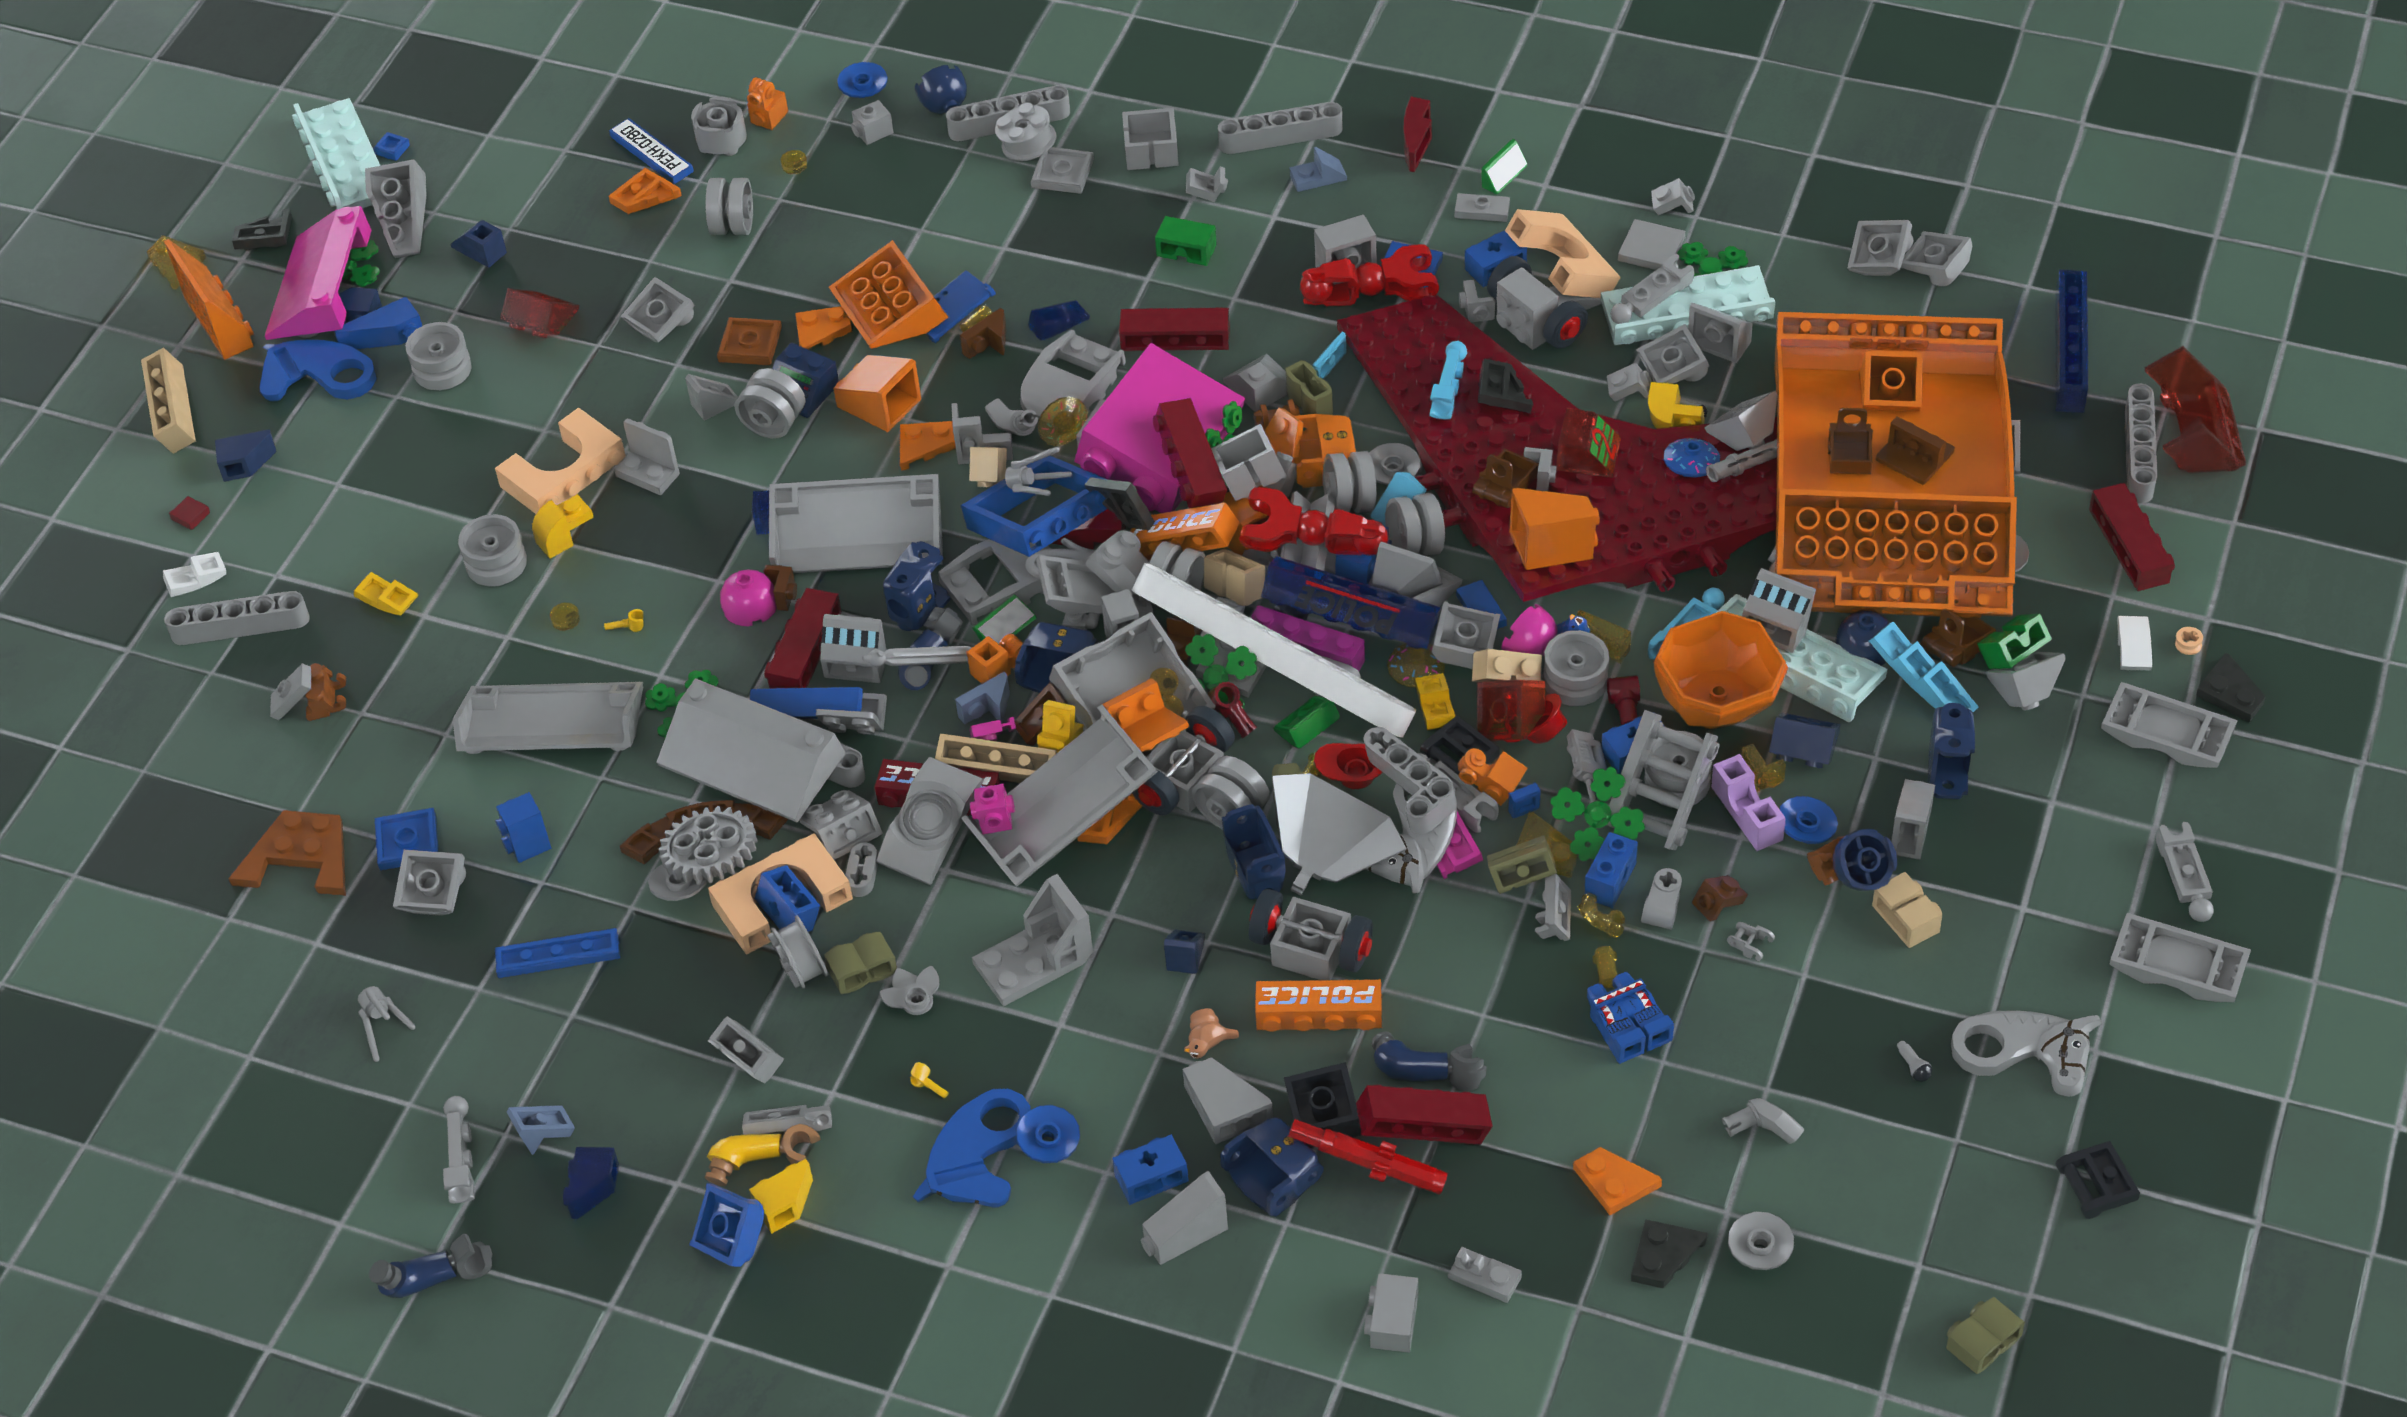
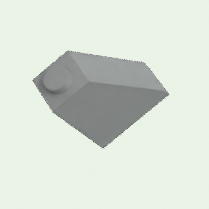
M1905 779L1896 810L1892 844L1897 855L1921 859L1933 804L1934 784Z
M1212 1057L1203 1061L1193 1062L1188 1067L1182 1069L1184 1087L1215 1144L1240 1135L1267 1119L1273 1118L1270 1098Z
M1209 1171L1199 1176L1142 1224L1144 1238L1141 1239V1243L1148 1256L1154 1255L1159 1264L1162 1265L1228 1230L1225 1194Z

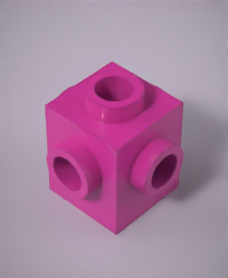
M1004 784L974 789L975 801L970 802V810L973 820L978 819L982 834L1012 830L1011 813H1015L1013 796L1007 795Z

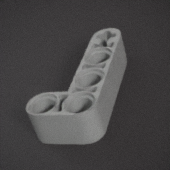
M1374 727L1365 733L1364 744L1368 760L1412 795L1405 804L1410 830L1421 835L1429 833L1456 809L1457 800L1453 782L1387 729Z

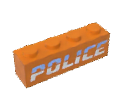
M1225 502L1154 514L1151 516L1155 523L1150 530L1131 528L1130 532L1134 533L1140 540L1141 548L1139 551L1150 560L1162 541L1178 544L1183 551L1186 548L1206 551L1228 547L1240 522Z
M1381 979L1256 981L1257 1030L1270 1032L1277 1030L1308 1031L1310 1029H1329L1337 1031L1341 1029L1371 1030L1382 1028Z

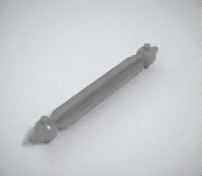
M971 647L893 648L885 652L874 649L869 654L863 656L862 660L869 662L875 667L881 666L883 663L889 666L968 663L967 651Z

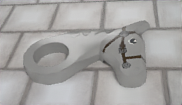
M1396 783L1393 797L1402 823L1403 833L1400 837L1406 847V851L1365 870L1391 881L1411 886L1412 893H1419L1423 879L1440 862L1450 844L1457 819V808L1429 833L1423 835L1416 834L1409 828L1405 811V804L1409 793Z
M1990 1011L1968 1017L1959 1022L1952 1034V1057L1963 1070L1977 1076H1994L2024 1059L2035 1056L2048 1066L2054 1091L2057 1094L2068 1097L2075 1096L2081 1092L2090 1048L2089 1032L2101 1025L2102 1021L2098 1015L2068 1020L2050 1014L2031 1011ZM1974 1034H1988L1999 1041L2002 1051L1993 1057H1978L1966 1048L1964 1042Z

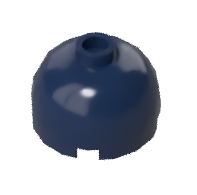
M948 65L933 68L921 77L923 82L919 86L916 83L915 93L922 105L930 112L944 114L950 108L960 106L967 95V83L958 66L954 65L955 69H949Z
M1860 610L1851 613L1841 622L1836 633L1835 643L1852 655L1866 658L1882 666L1886 661L1869 640L1887 626L1889 622L1881 614L1870 610Z
M1860 829L1844 836L1836 845L1833 854V868L1838 879L1845 886L1857 891H1872L1887 885L1892 872L1896 871L1897 853L1891 840L1883 837L1874 829Z

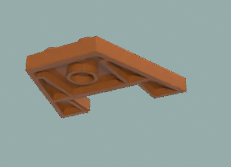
M283 810L228 878L231 886L259 888L268 864L320 869L315 883L316 891L320 894L346 896L343 822L341 816Z

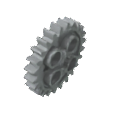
M717 806L713 812H709V809L705 807L703 814H698L694 810L692 812L693 817L691 818L682 816L683 822L681 824L673 822L674 830H666V838L660 839L662 846L659 848L660 858L668 874H674L675 880L683 877L686 884L694 878L697 885L706 878L710 884L716 876L724 880V873L728 872L734 875L735 867L744 868L743 860L752 859L751 852L757 850L755 843L758 842L753 822H750L747 815L742 817L740 810L733 813L731 807L721 812L720 806Z

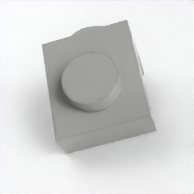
M1221 166L1214 176L1192 168L1186 174V193L1212 202L1216 201L1220 193L1223 194L1228 184V179L1225 178V168Z
M1680 178L1651 191L1653 210L1658 216L1680 205L1688 213L1694 211L1693 201L1695 200V195L1691 187L1685 186Z
M1474 280L1463 281V292H1459L1460 308H1465L1467 319L1470 322L1494 320V297L1478 298Z
M1635 362L1607 375L1609 396L1616 402L1639 391L1645 399H1648L1652 379L1646 370L1643 371Z
M1526 447L1523 457L1539 463L1536 490L1548 492L1549 482L1555 483L1557 466L1552 465L1553 450Z

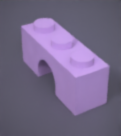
M1738 754L1713 765L1711 787L1755 850L1759 851L1783 841L1786 818L1771 797L1760 800L1754 784L1755 774L1742 756Z

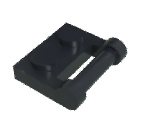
M1458 716L1429 737L1420 747V753L1428 758L1431 757L1436 762L1441 761L1457 775L1460 773L1458 763L1439 749L1442 744L1460 758L1469 749H1479L1486 756V764H1490L1500 755V748Z
M2111 1141L2064 1155L2055 1163L2059 1172L2065 1174L2082 1204L2081 1211L2087 1219L2094 1218L2103 1211L2139 1200L2140 1192ZM2082 1165L2085 1167L2101 1197L2093 1199L2076 1167Z

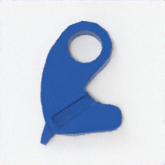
M305 339L282 342L278 345L266 344L263 347L267 351L262 371L260 393L268 401L281 400L287 388L304 378L305 375L316 380L334 398L346 400L361 397L372 389L377 380L372 360L367 355L346 344L326 340ZM358 368L364 371L361 377L353 382L340 383L334 380L336 375L345 369Z
M991 1089L962 1106L939 1133L930 1152L926 1168V1179L919 1186L913 1198L920 1202L932 1194H938L952 1202L976 1203L992 1208H999L1005 1205L1011 1193L1010 1184L1003 1178L994 1176L989 1172L983 1159L993 1153L1009 1149L1018 1144L1016 1132L1020 1119L1031 1110V1106L1024 1096L1011 1089ZM996 1107L1011 1108L1019 1115L1017 1123L1005 1131L988 1129L983 1125L982 1119L989 1110Z

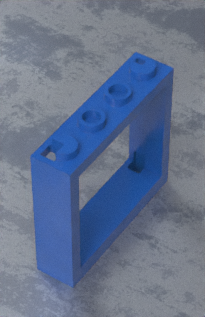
M1053 456L1030 463L1027 467L1032 468L1034 474L1071 472L1072 476L1034 480L1033 484H1030L1028 487L1044 490L1056 483L1078 494L1029 524L1022 526L1001 516L1036 495L1026 492L1014 493L1007 486L1005 479L961 505L968 530L1028 557L1108 509L1102 504L1106 498L1099 491L1092 490L1089 492L1084 486L1090 477L1105 478ZM1030 542L1033 543V544L1035 543V546H1033L1032 548H1030V544H1029V543H1030Z

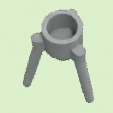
M1054 447L1021 461H1012L1011 466L1006 469L1005 481L1014 493L1026 492L1050 496L1051 492L1049 490L1028 486L1033 484L1034 480L1071 477L1072 473L1051 472L1034 474L1032 468L1025 466L1059 452V447Z
M372 986L364 989L359 994L358 1002L362 1009L358 1013L364 1023L373 1060L378 1062V1050L369 1018L378 1019L383 1017L385 1020H388L390 1018L387 1012L389 1009L409 1029L414 1030L415 1025L393 1004L390 997H385L378 987Z

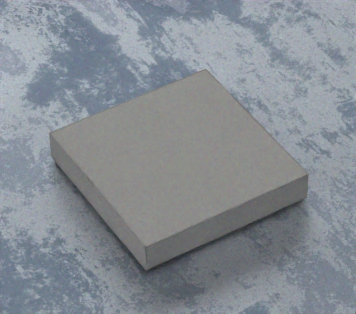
M1051 147L1039 157L1031 179V188L1082 194L1094 161V152Z
M1634 219L1618 253V261L1657 270L1662 266V262L1673 254H1677L1685 239V231Z

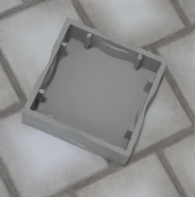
M1152 612L1117 630L1105 641L1088 646L1053 665L1049 677L1051 683L1056 686L1068 704L1075 706V719L1078 723L1084 724L1083 731L1101 718L1102 714L1097 707L1109 701L1114 693L1123 688L1135 687L1151 678L1158 683L1164 706L1184 719L1196 706H1207L1213 710L1215 709L1214 703L1193 672L1181 661L1174 644ZM1171 678L1175 681L1176 685L1173 690L1164 689L1163 681L1165 679ZM1156 746L1152 750L1145 751L1142 753L1146 756L1149 753H1151L1156 748Z

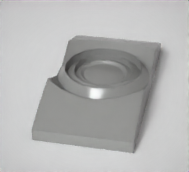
M1038 555L1036 560L1046 604L1072 616L1090 612L1103 614L1101 597L1115 591L1085 565L1086 561ZM1138 594L1132 596L1140 618L1150 612L1153 613L1151 602Z
M2121 682L2102 722L2101 729L2132 748L2154 749L2166 753L2181 765L2218 768L2238 720Z
M929 757L911 782L900 812L889 825L876 862L931 886L963 822L961 818L967 815L970 809V802L974 801V789L981 787L983 779Z
M2126 913L2109 965L2143 984H2166L2180 989L2197 1000L2235 1002L2251 949Z

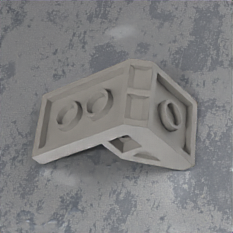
M1058 874L1046 879L1023 914L1025 930L972 957L973 965L1003 1007L1082 966L1093 953L1089 915Z

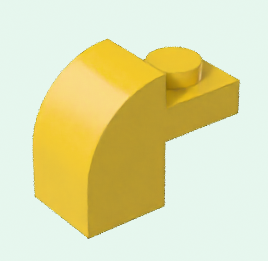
M1651 382L1648 406L1651 421L1656 429L1704 424L1703 406L1680 404L1681 396L1678 384Z
M578 494L558 505L552 500L548 501L539 509L533 519L532 531L536 544L549 559L571 548L574 545L570 530L594 518L592 510Z
M1051 700L1043 704L1042 732L1037 735L1038 748L1052 749L1058 753L1083 733L1084 724L1075 722V706Z

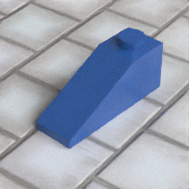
M403 297L344 324L342 330H335L334 333L337 343L346 344L355 349L393 346L406 343L408 337L416 329L422 327V322L418 312L407 297Z

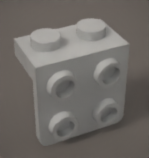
M863 693L861 712L816 709V717L825 727H829L828 730L831 732L844 733L846 729H857V732L861 734H875V730L884 731L887 696L885 694Z

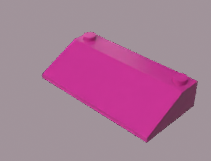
M361 206L336 209L296 237L265 333L266 340L342 330L347 311L338 294L350 250L367 247L372 231Z

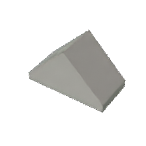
M687 374L685 378L691 405L704 421L735 405L738 396L728 384Z

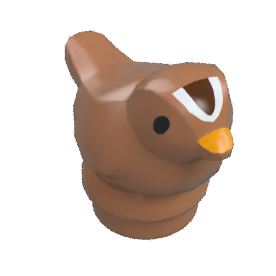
M1212 1009L1197 1010L1190 1016L1191 1032L1188 1039L1189 1045L1184 1048V1051L1188 1052L1191 1057L1200 1059L1208 1050L1221 1041L1237 1039L1239 1032L1238 1030L1228 1029L1220 1025L1219 1019Z

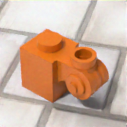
M758 77L752 79L749 85V95L747 96L750 121L757 126L773 130L788 113L785 92L776 90L772 82Z
M1012 633L1005 635L999 644L987 636L967 651L970 674L982 684L1002 672H1005L1007 676L1010 675V669L1015 668L1017 656L1024 642Z
M1469 749L1458 762L1459 778L1466 784H1475L1478 786V791L1481 793L1484 791L1501 806L1509 798V793L1515 790L1528 768L1504 751L1489 765L1485 763L1486 756L1481 750Z

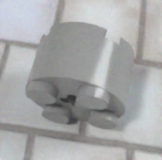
M713 97L709 99V103L702 105L701 102L696 105L692 111L691 119L699 151L710 154H724L726 156L735 155L747 137L741 107L737 105L735 100L728 97Z

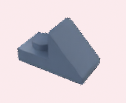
M1314 147V162L1289 167L1290 177L1297 192L1347 180V175L1340 160L1317 147Z
M1002 672L955 699L958 718L964 725L973 719L981 717L988 711L997 720H1001V724L1003 723L1010 696L1007 674Z
M563 1106L509 1107L506 1111L532 1155L535 1154L543 1138L570 1137L575 1129Z

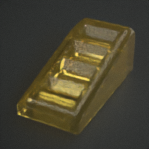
M1579 610L1577 616L1587 620L1590 633L1600 638L1608 648L1609 657L1621 664L1630 651L1631 631Z

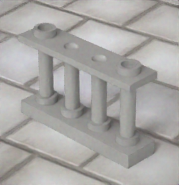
M1644 710L1621 772L1626 783L1620 789L1621 795L1618 798L1612 797L1609 807L1612 815L1620 813L1622 807H1629L1633 796L1641 795L1678 809L1672 827L1645 816L1642 820L1645 830L1667 838L1665 848L1677 850V847L1682 846L1686 839L1688 830L1685 829V825L1710 760H1714L1718 753V736L1706 732L1704 741L1664 727L1663 723L1660 722L1661 715ZM1662 738L1699 752L1694 768L1690 769L1652 755L1653 752L1650 751L1653 740ZM1650 766L1688 780L1683 797L1681 798L1643 784L1642 780L1639 779L1643 767L1647 768ZM1609 821V823L1607 824V826L1612 827V828H1615V827H1613V826L1611 825V823H1610V821Z

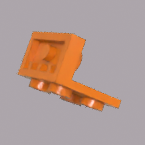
M1152 678L1102 704L1141 752L1152 750L1156 744L1168 738L1176 737L1182 730L1189 727L1186 719L1164 706L1158 683Z

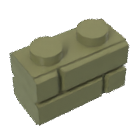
M1545 835L1487 856L1489 870L1499 894L1512 890V887L1518 888L1557 874L1555 861Z

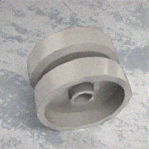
M710 178L708 180L706 188V220L710 235H726L729 228L734 235L750 234L753 221V197L748 178H733L730 184H728L725 178Z
M446 322L425 324L416 329L407 339L405 345L414 379L420 386L429 390L441 391L461 384L469 376L472 369L471 359L463 332L457 326Z
M768 368L759 369L753 373L746 388L738 396L734 407L736 415L748 429L760 436L773 439L781 438L788 433L795 418L802 411L806 400L804 392L791 377L780 371Z
M1368 451L1351 452L1348 459L1343 453L1327 454L1325 456L1323 464L1324 495L1329 493L1336 499L1335 509L1349 512L1352 507L1355 513H1366L1374 510L1376 503V476L1374 464Z
M1432 493L1417 494L1413 496L1412 500L1407 496L1389 499L1386 505L1385 526L1389 527V540H1392V545L1424 556L1440 554L1444 548L1445 525L1443 513L1435 495Z
M493 514L478 517L465 525L459 534L458 546L463 557L465 569L470 579L477 584L489 587L501 586L516 579L525 569L527 555L522 544L520 530L517 524L507 516Z
M1162 541L1153 553L1149 564L1164 570L1200 591L1204 582V556H1206L1204 552L1192 548H1186L1183 551L1178 544Z
M1581 630L1566 631L1556 635L1549 641L1544 652L1543 682L1547 693L1560 695L1561 703L1568 706H1585L1599 699L1607 687L1609 651L1604 642L1594 634Z
M1678 731L1686 735L1692 736L1694 738L1703 740L1696 734L1687 731ZM1662 738L1654 739L1650 751L1653 752L1652 755L1690 769L1694 768L1699 754L1697 751ZM1712 760L1708 763L1693 805L1705 798L1709 791ZM1650 766L1645 768L1644 781L1646 785L1681 798L1683 797L1688 780Z
M1227 755L1219 757L1207 774L1203 775L1192 789V799L1198 810L1206 819L1223 829L1222 817L1226 816L1229 811L1249 804L1259 805L1262 809L1270 799L1269 789L1259 773L1246 762ZM1245 816L1239 817L1238 820L1243 819Z

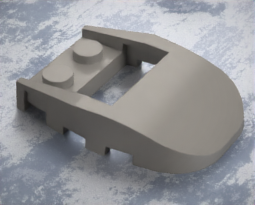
M1069 330L1045 347L1028 371L1021 386L1020 404L1024 411L1028 409L1035 411L1036 415H1034V418L1038 417L1039 420L1051 425L1062 426L1075 423L1079 420V415L1082 419L1085 411L1086 414L1090 412L1089 407L1095 401L1099 402L1100 399L1106 396L1105 391L1109 384L1113 385L1117 378V367L1119 364L1124 366L1126 363L1124 350L1120 349L1117 352L1076 335L1075 330ZM1057 358H1061L1096 374L1089 381L1047 363L1050 360L1055 361ZM1073 405H1079V407L1073 408Z
M990 539L971 546L938 572L939 583L948 591L949 596L972 625L978 623V617L991 613L1014 594L1025 605L1030 604V598L1037 593L1044 594L1041 578L1032 576L1026 569L1028 556ZM1031 542L1029 543V544H1030V548H1032L1033 546H1035V543H1034V544L1031 543ZM994 552L1017 582L989 597L968 569L970 568L969 564L980 557L983 560Z

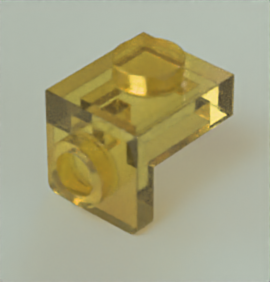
M1753 744L1742 747L1741 756L1755 774L1754 784L1757 792L1766 788H1774L1784 781L1786 764L1783 760L1767 765Z

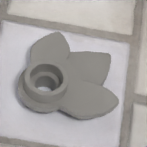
M929 966L917 977L906 970L897 968L892 979L893 987L881 990L880 996L883 1002L892 1008H904L907 1013L912 1015L924 1014L933 1006L932 995L940 985L938 973L933 966Z

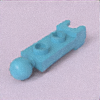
M1452 341L1446 347V361L1440 383L1433 385L1430 400H1432L1430 417L1444 420L1452 418L1455 396H1457L1459 380L1457 378H1462L1464 362L1461 361L1467 355V348L1460 341Z
M1712 587L1704 591L1702 596L1703 602L1693 597L1663 631L1660 630L1650 640L1648 645L1649 658L1651 660L1656 658L1670 628L1716 613L1717 609L1722 607L1725 602L1724 593L1719 588Z

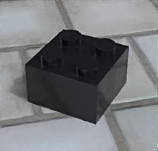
M1346 1062L1284 1077L1293 1119L1324 1130L1327 1128L1350 1137L1362 1135L1356 1100Z

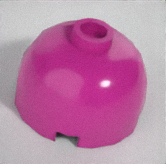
M747 569L733 573L725 580L720 591L721 608L728 621L735 625L753 626L752 622L761 619L763 623L775 613L777 607L773 593L774 585L769 577L757 570Z
M1535 604V608L1532 606L1528 607L1511 626L1510 629L1513 631L1510 640L1507 637L1504 638L1501 649L1504 651L1538 654L1543 657L1549 641L1557 635V625L1553 617L1538 604Z

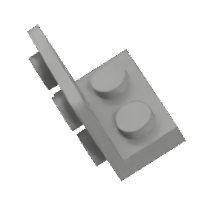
M627 418L623 424L630 452L614 469L615 475L622 480L662 495L680 474L672 438L664 431L655 430L642 422H636Z
M850 790L836 792L827 802L808 807L799 819L801 824L817 834L818 839L834 860L850 852L856 844L869 842L883 834L870 802Z

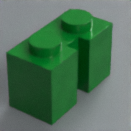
M1165 216L1155 236L1157 257L1177 260L1178 256L1186 257L1188 263L1207 266L1217 245L1215 225Z
M2040 613L2017 615L2002 626L2003 632H1993L1978 642L1977 645L1989 669L2012 668L2052 640Z

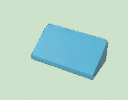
M1341 332L1312 364L1318 377L1324 379L1347 353L1346 333Z
M1396 472L1370 517L1385 526L1386 505L1389 499L1407 496L1412 500L1413 496L1424 494L1427 489L1410 473Z

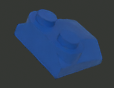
M707 1183L694 1234L689 1245L730 1266L741 1267L754 1254L764 1220L763 1206L756 1199H746L717 1185Z

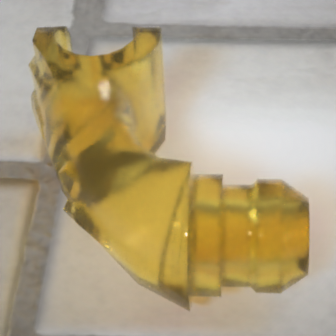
M1586 893L1582 896L1581 903L1578 905L1581 916L1593 927L1598 928L1613 938L1621 936L1624 931L1622 924L1625 923L1623 913L1618 910H1613L1609 914L1601 913L1597 907V897L1593 893Z

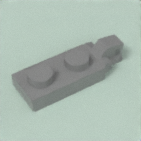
M807 1105L745 1112L742 1122L743 1135L770 1134L781 1131L785 1133L787 1129L798 1124L807 1125L816 1131L832 1128L830 1105L807 1108Z

